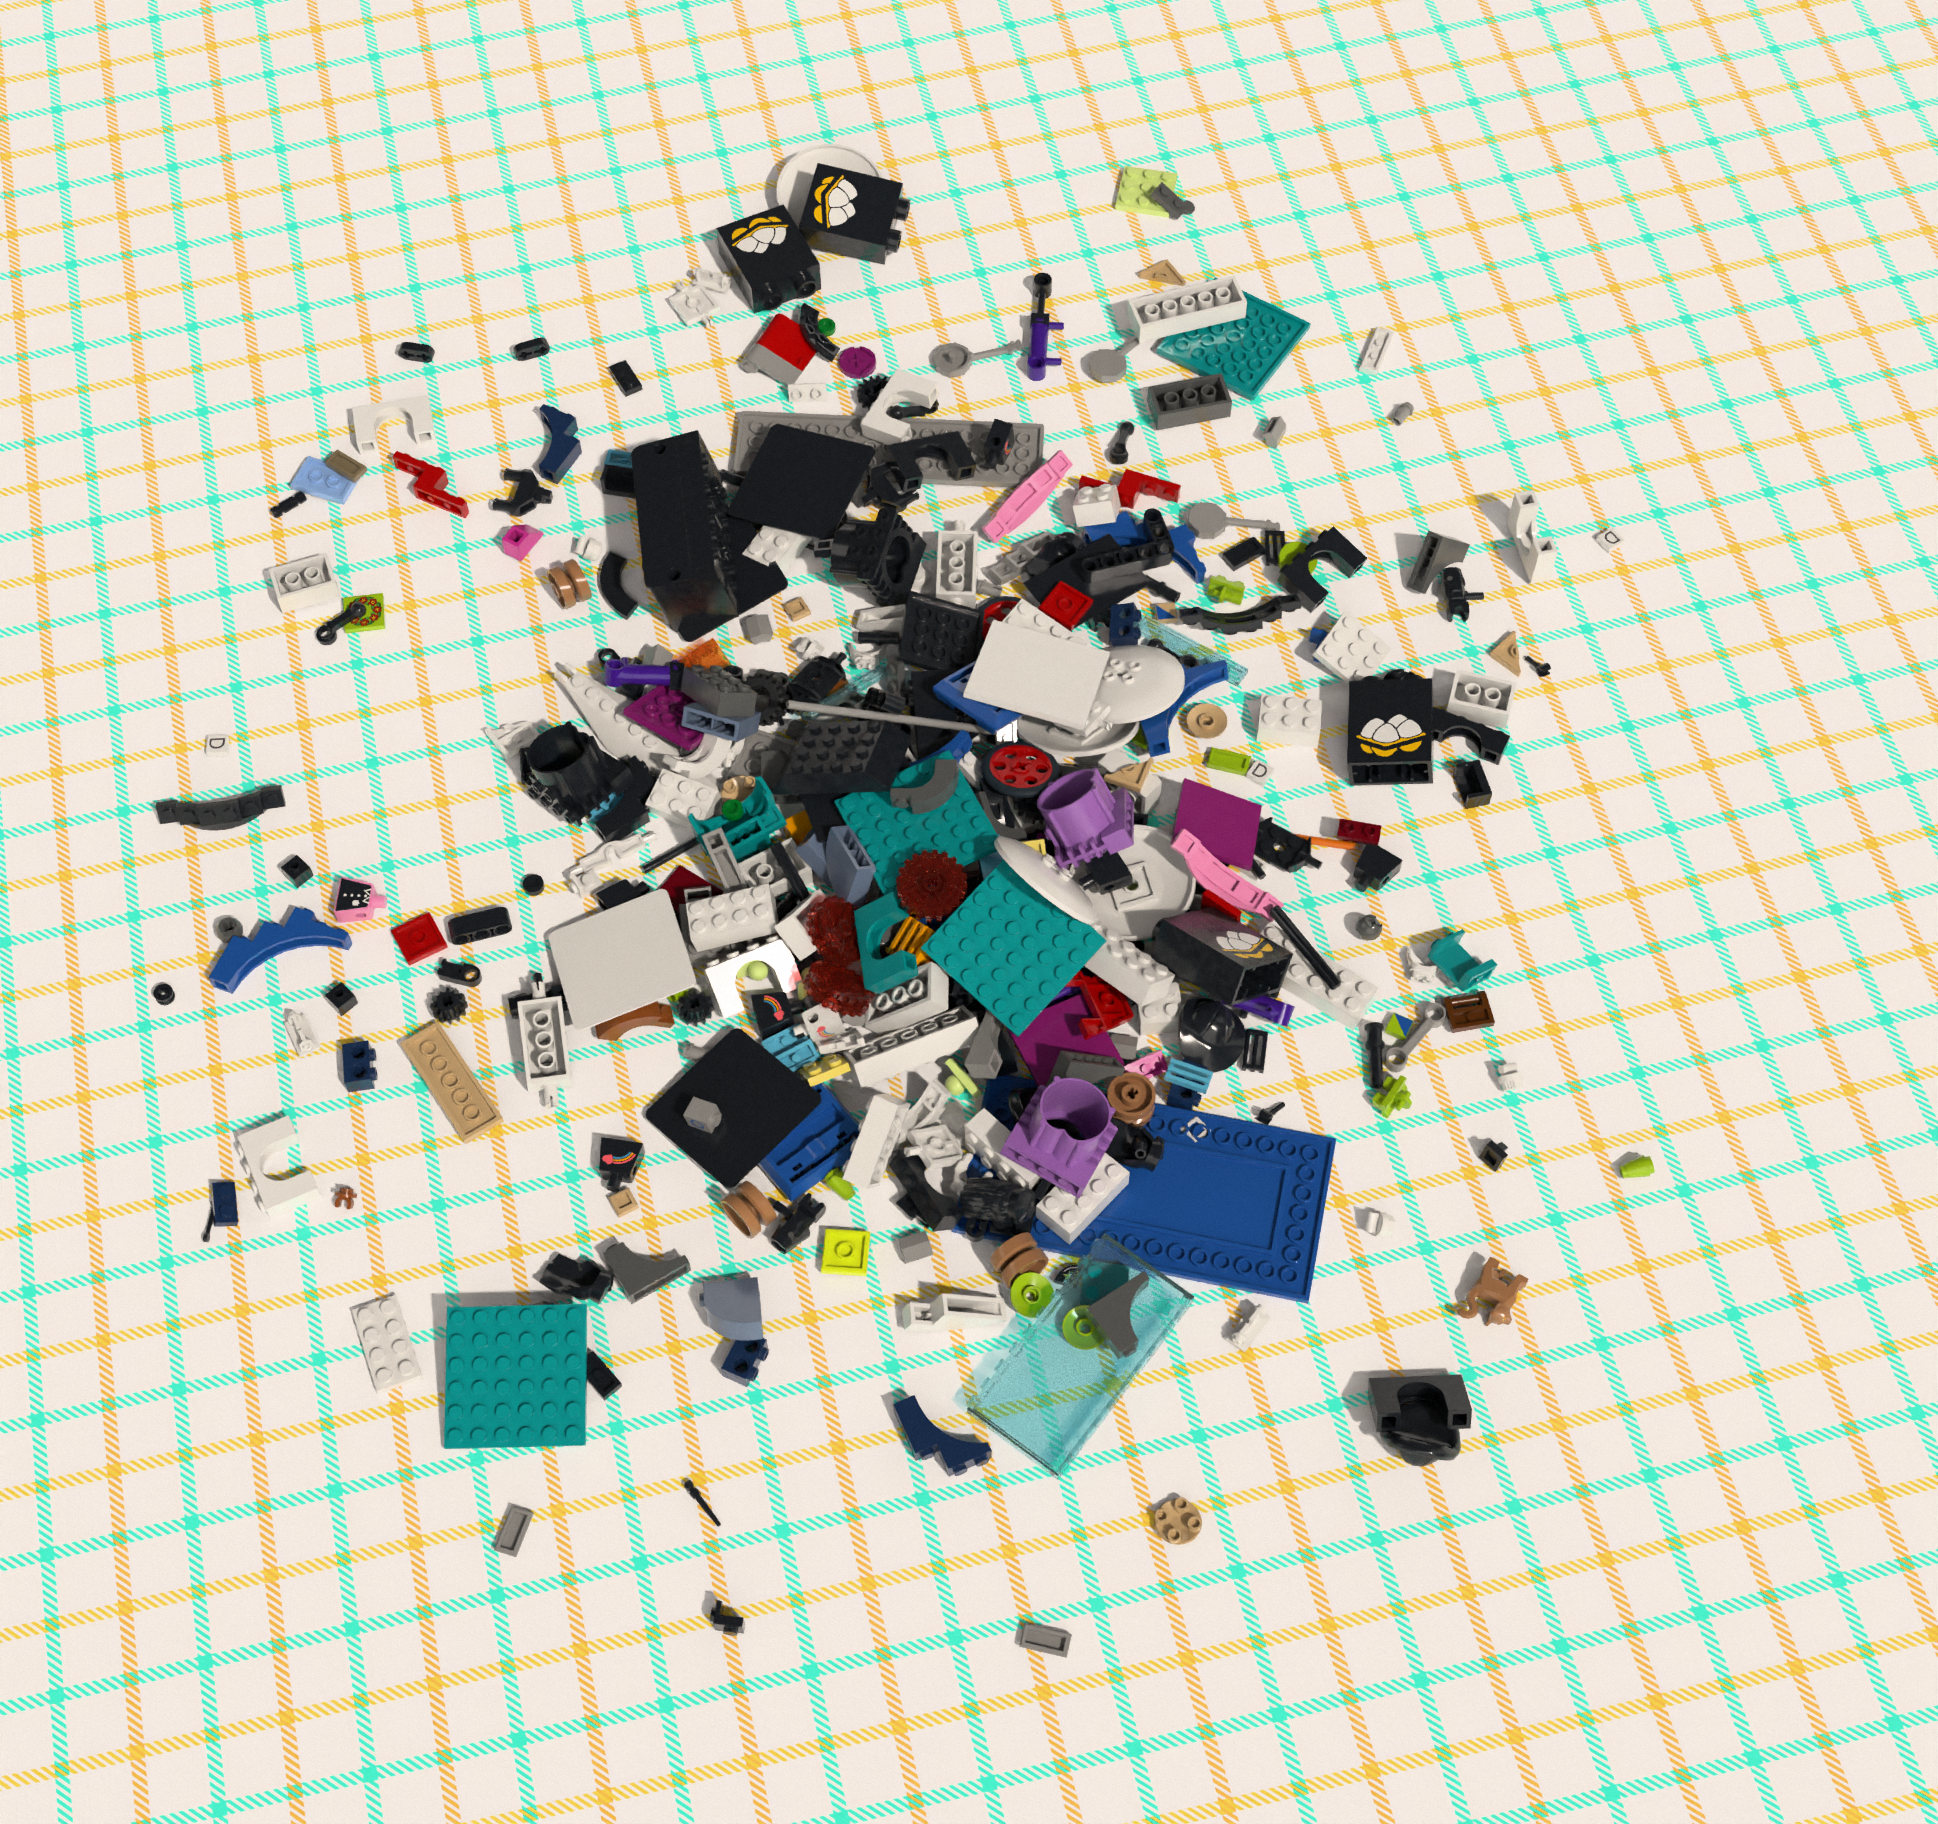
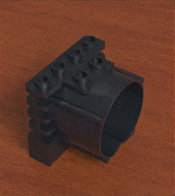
M881 508L875 521L847 519L846 524L840 527L832 543L830 573H833L835 580L841 586L868 589L877 598L876 601L881 607L903 605L906 602L908 591L912 589L927 543L917 532H913V529L908 526V523L903 520V517L898 514L896 509Z
M567 721L564 725L546 730L531 743L530 747L524 749L528 765L533 772L529 776L531 781L525 783L528 788V795L533 800H539L545 808H551L557 816H563L571 825L575 824L580 827L583 824L581 819L584 817L587 819L591 818L590 812L593 809L599 811L602 802L608 803L610 801L609 795L614 794L618 797L635 782L628 766L601 750L594 736H589L585 732H579L570 721Z

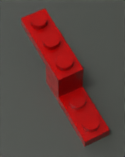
M398 451L394 453L392 457L396 469L418 477V480L413 485L417 499L460 517L466 518L468 516L467 502L461 497H455L444 491L449 484L444 469L432 466L424 460L415 459L406 453L403 454Z
M1126 469L1117 486L1121 506L1134 509L1141 492L1178 503L1181 485ZM1082 475L1079 480V490L1087 486L1096 488L1110 483Z

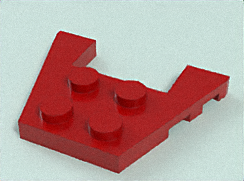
M1079 971L1065 986L1080 987L1093 1018H1082L1078 1022L1084 1040L1130 1022L1134 1017L1125 995L1099 976L1093 975L1088 977Z

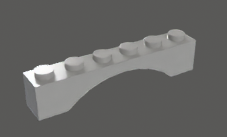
M720 827L702 835L726 892L730 893L747 889L748 886L723 829ZM761 936L747 941L749 945L759 943L760 946L767 943L766 939L770 936Z
M987 1009L983 1021L980 1023L978 1033L972 1042L970 1052L965 1058V1066L972 1078L996 1079L1003 1062L998 1049V1036L1002 1023Z

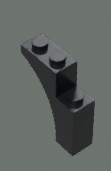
M636 755L628 759L630 771L635 782L627 788L623 798L612 811L594 822L596 831L605 844L611 841H619L650 822L648 815L650 810L646 807L645 803L657 778L655 775L651 776L649 774L646 763L643 760L639 761Z

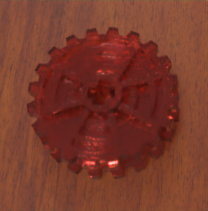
M934 849L932 853L923 850L922 855L913 854L911 861L906 859L904 861L905 867H900V875L896 880L897 897L901 899L900 905L902 908L907 907V913L909 915L916 914V919L921 920L922 917L926 918V922H931L932 919H936L939 922L942 921L944 916L949 918L952 915L951 912H955L958 909L959 905L965 901V895H967V875L962 872V864L957 865V859L954 856L949 858L947 852L938 854V850Z
M836 895L829 896L810 907V912L807 913L809 921L806 922V926L810 929L808 935L813 939V946L818 948V954H822L826 962L831 961V965H838L839 968L847 967L852 962L860 960L854 911L857 909H853L850 902L846 903L844 898H838Z
M817 960L816 963L813 962L808 971L809 974L803 980V988L808 991L807 994L814 997V1001L820 1002L823 1007H828L835 1013L840 1012L844 1016L848 1014L851 1017H855V1015L861 1017L862 1014H866L869 1008L868 1003L873 1001L875 993L865 989L862 975H858L853 969L850 970L845 965H838L833 961L830 963L827 960H823V962Z

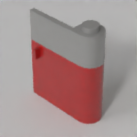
M778 313L744 357L742 365L748 373H757L761 369L788 387V384H795L817 351L806 340L799 324L787 316Z

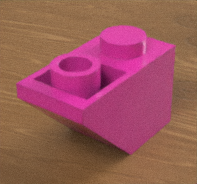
M528 524L512 526L502 538L505 554L522 561L544 535L543 532Z

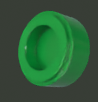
M824 318L818 321L820 333H823L826 337L835 333L836 326L832 319Z
M731 799L723 804L722 813L727 820L735 821L742 817L744 809L740 801Z

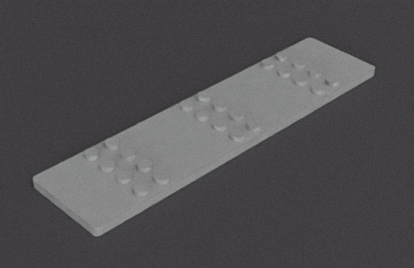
M742 411L740 413L733 470L736 474L746 476L770 428L775 424L872 446L875 450V455L861 481H867L870 466L873 464L879 465L886 461L885 456L888 445L863 436L860 422L864 416ZM902 418L900 420L910 424L912 432L910 440L959 431L976 463L973 478L955 481L945 462L935 457H921L916 460V463L923 474L922 484L1016 488L1025 478L1030 477L1042 465L1043 424L1008 422L1013 424L1015 444L1004 465L996 464L995 469H989L984 465L986 460L984 445L993 422ZM892 471L885 474L890 482L897 483Z

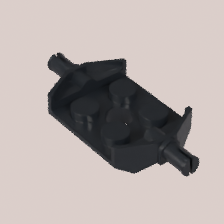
M840 652L835 659L821 655L813 658L787 685L788 694L792 700L820 704V701L842 678L846 681V674L841 665L847 658L846 654ZM786 708V711L791 715L796 711Z
M1273 817L1259 822L1255 855L1289 873L1297 872L1308 864L1318 870L1321 868L1323 862L1311 855V837L1307 841L1272 823ZM1282 846L1285 850L1279 852L1274 847Z

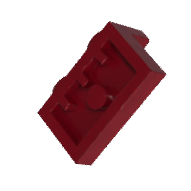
M1340 818L1336 838L1348 842H1360L1365 845L1366 843L1378 845L1382 825Z

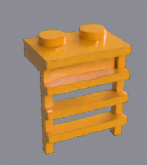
M909 916L903 922L890 947H886L884 951L890 955L900 950L916 955L917 967L931 961L935 963L921 950V947L936 931Z

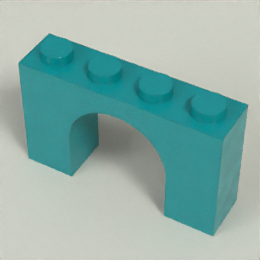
M892 891L855 910L857 942L865 989L880 994L919 975L916 955L900 950L882 959L880 954V942L885 931L893 924L910 916L907 897Z

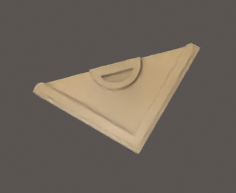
M1168 259L1138 273L1140 279L1178 286H1185L1186 283L1185 279Z
M1513 630L1490 652L1489 656L1519 677L1521 674L1519 651L1516 642V632Z
M1149 758L1148 761L1137 765L1136 763L1113 774H1105L1104 781L1140 793L1154 759Z

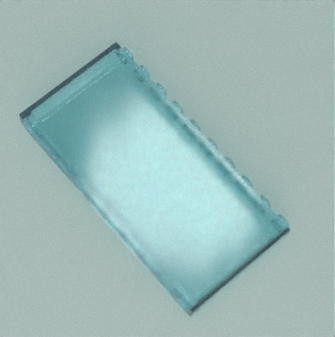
M1106 1233L1101 1239L1097 1237L1090 1247L1092 1249L1087 1256L1084 1254L1077 1263L1078 1268L1075 1272L1068 1273L1063 1281L1064 1286L1060 1290L1056 1289L1049 1299L1051 1301L1047 1307L1043 1306L1039 1310L1035 1323L1033 1325L1028 1324L1022 1333L1024 1337L1019 1343L1015 1341L1008 1351L1009 1356L1005 1361L1001 1359L994 1369L996 1371L991 1378L987 1377L980 1386L982 1389L977 1396L973 1395L966 1404L969 1415L1057 1480L1064 1474L1179 1323L1194 1300V1296ZM1099 1269L1102 1271L1098 1278H1092L1088 1274ZM1145 1271L1150 1278L1149 1285L1136 1297L1130 1310L1131 1325L1139 1340L1136 1348L1137 1351L1127 1358L1123 1356L1118 1360L1105 1340L1096 1348L1088 1350L1078 1349L1066 1340L1062 1324L1064 1317L1071 1309L1080 1305L1091 1306ZM1094 1286L1099 1290V1296L1096 1299L1091 1300L1087 1298L1085 1292L1088 1287ZM1078 1309L1072 1312L1064 1323V1332L1067 1339L1073 1345L1081 1348L1092 1347L1102 1339V1336L1095 1327L1094 1332L1089 1336H1081L1077 1332V1322L1083 1318L1089 1319L1086 1315L1087 1309ZM1082 1321L1078 1328L1081 1333L1087 1334L1091 1332L1092 1325L1088 1321Z

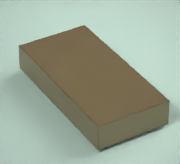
M338 449L324 461L328 468L354 483L367 472L365 465Z

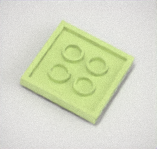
M1124 166L1115 210L1169 218L1170 213L1150 195L1161 182L1174 192L1178 173Z

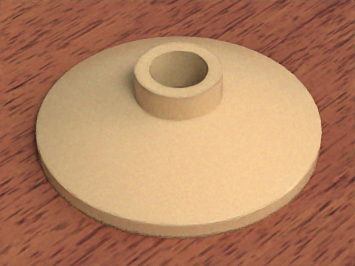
M1208 703L1199 704L1189 711L1187 726L1194 735L1200 738L1211 739L1220 736L1225 731L1227 716L1216 705Z

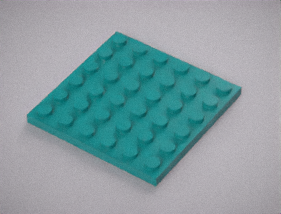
M1242 290L1247 301L1245 318L1166 336L1157 347L1156 353L1202 376L1222 373L1228 389L1254 400L1308 332L1311 323Z
M950 750L900 771L897 773L891 788L921 787L932 779L936 760L954 759ZM960 768L957 788L953 795L942 806L930 812L913 814L912 807H893L890 792H857L834 801L844 823L854 831L874 863L876 870L873 877L883 896L892 891L904 894L997 852L994 841L998 835Z
M1003 859L921 947V950L1016 1037H1019L1107 940L1089 924L1070 916L1042 896Z
M587 1304L447 1307L444 1449L586 1446Z

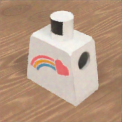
M833 998L804 1011L801 1014L804 1023L793 1027L797 1040L810 1035L813 1043H815L814 1041L846 1031Z

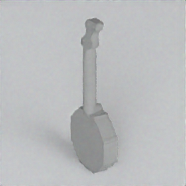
M1137 337L1119 351H1115V349H1099L1090 356V375L1100 382H1117L1126 375L1125 355L1140 344Z
M1018 339L1015 343H1008L1004 347L973 353L968 350V347L956 342L941 345L933 355V361L937 373L949 378L965 375L970 366H972V361L1007 353L1011 355L1016 350L1021 351L1022 344L1020 339Z
M1208 502L1196 504L1189 509L1187 527L1198 538L1214 539L1225 532V528L1229 525L1266 529V531H1280L1279 522L1273 523L1269 519L1261 521L1226 517L1227 513L1217 504Z

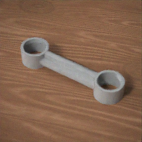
M1428 1004L1424 1010L1423 1019L1399 1047H1393L1387 1051L1385 1066L1389 1071H1403L1408 1061V1055L1432 1028H1438L1444 1023L1446 1010L1441 1004ZM1436 1011L1440 1013L1442 1018L1433 1020L1428 1017L1427 1012ZM1398 1055L1404 1062L1396 1065L1390 1062L1389 1057Z

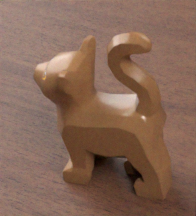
M1490 1256L1483 1266L1477 1282L1467 1292L1466 1301L1469 1310L1466 1311L1458 1308L1457 1313L1465 1319L1474 1318L1478 1314V1305L1475 1298L1479 1297L1495 1305L1489 1312L1485 1326L1491 1323L1509 1325L1512 1321L1510 1309L1516 1302L1518 1291L1526 1287L1529 1279L1518 1274L1509 1284L1504 1283L1501 1280L1506 1271L1494 1270V1268H1498L1500 1262Z

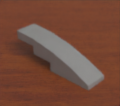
M1047 531L1021 543L1019 550L1006 555L1003 562L989 568L987 574L1000 586L1026 572L1025 566L1036 557L1045 543L1054 540L1055 537Z

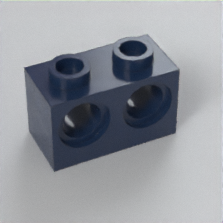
M1134 602L1111 605L1109 640L1113 646L1138 645V639L1141 638L1139 622L1142 620V615Z
M368 1040L342 1044L344 1084L348 1093L375 1089L374 1080H378L377 1069L373 1067V1061L377 1060L375 1048H371ZM360 1074H365L363 1077L357 1078Z
M1183 1059V1060H1182V1062H1185V1063H1188V1064H1191V1065H1194V1066H1197V1067H1200V1068H1203V1069H1206V1070L1208 1069V1067L1203 1066V1065H1200V1064H1197V1063H1194V1062H1192V1061H1189V1060H1186V1059ZM1176 1074L1177 1077L1186 1079L1184 1076ZM1189 1080V1081H1192V1082H1195V1083L1204 1085V1083H1201V1082H1198V1081H1195V1080ZM1172 1083L1166 1105L1193 1110L1194 1106H1199L1202 1095L1199 1094L1200 1092ZM1181 1094H1188L1190 1097L1184 1098Z
M767 1339L735 1340L721 1367L722 1376L748 1387L750 1381L754 1382L759 1373L758 1366L760 1362H764L769 1354L770 1349L768 1348ZM750 1346L758 1347L754 1352L746 1350ZM739 1366L747 1367L743 1372L736 1371V1368Z

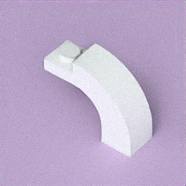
M704 733L702 742L694 753L686 757L665 754L662 762L670 765L669 769L689 779H699L709 775L720 766L726 758L733 741Z
M937 1079L931 1080L918 1102L907 1112L894 1150L911 1144L907 1138L909 1132L931 1127L946 1109L944 1104L951 1095V1092Z

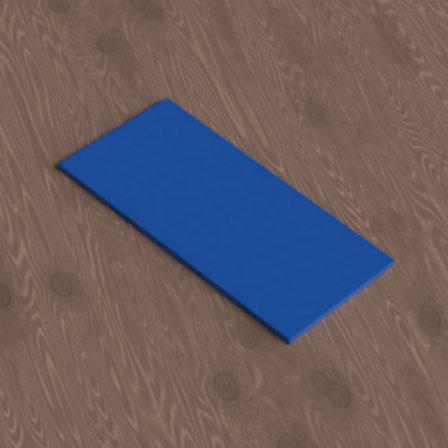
M1004 1075L996 1077V1079L987 1080L980 1111L985 1108L1012 1132L1015 1125L1013 1124V1116L1008 1104L1009 1093L1015 1088H1038L1033 1079ZM1155 1103L1151 1120L1143 1126L1153 1138L1159 1136L1165 1141L1163 1159L1159 1161L1153 1172L1143 1167L1135 1169L1120 1164L1130 1172L1129 1184L1070 1245L1036 1218L1035 1210L1031 1235L1037 1242V1248L1043 1251L1112 1265L1129 1266L1132 1269L1308 1304L1336 1138ZM1195 1116L1204 1123L1198 1124L1195 1122L1190 1127L1187 1124ZM1183 1126H1185V1127H1186V1131L1183 1132L1180 1128H1182ZM1203 1128L1208 1131V1134L1203 1138L1197 1137L1204 1131ZM1188 1131L1193 1135L1197 1142H1194L1187 1135ZM977 1154L973 1155L967 1167V1179L982 1178L986 1172L990 1171L993 1174L992 1179L1000 1180L997 1173L992 1168L988 1169ZM959 1196L958 1206H959V1208L961 1209L962 1204L960 1203V1196ZM962 1216L954 1229H952V1232L965 1235L968 1217ZM976 1221L975 1228L971 1229L972 1234H976L979 1231L980 1222ZM990 1221L983 1239L1004 1243L1013 1236L989 1232Z

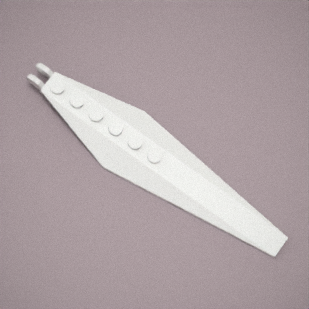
M567 662L563 667L572 676L568 679L559 670L554 673L558 681L568 690L607 752L622 761H626L628 764V759L636 755L639 761L643 760L646 763L649 774L651 776L655 775L657 779L663 768L676 773L669 769L670 765L662 761L665 754L680 756V746L623 715L624 708L633 703L631 700L580 671L577 672ZM711 773L699 779H691L717 789L721 794L723 785ZM721 802V804H720V806H719V808H718V810H717V812H716V814H715L714 817H717V816L723 814V813H722V806H723V803H722V802Z

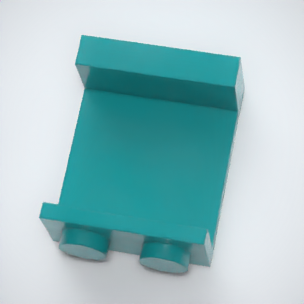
M1463 929L1456 933L1451 932L1443 939L1438 938L1431 944L1430 947L1432 949L1427 955L1462 992L1489 979L1498 965L1493 959L1480 965L1459 944L1465 934Z

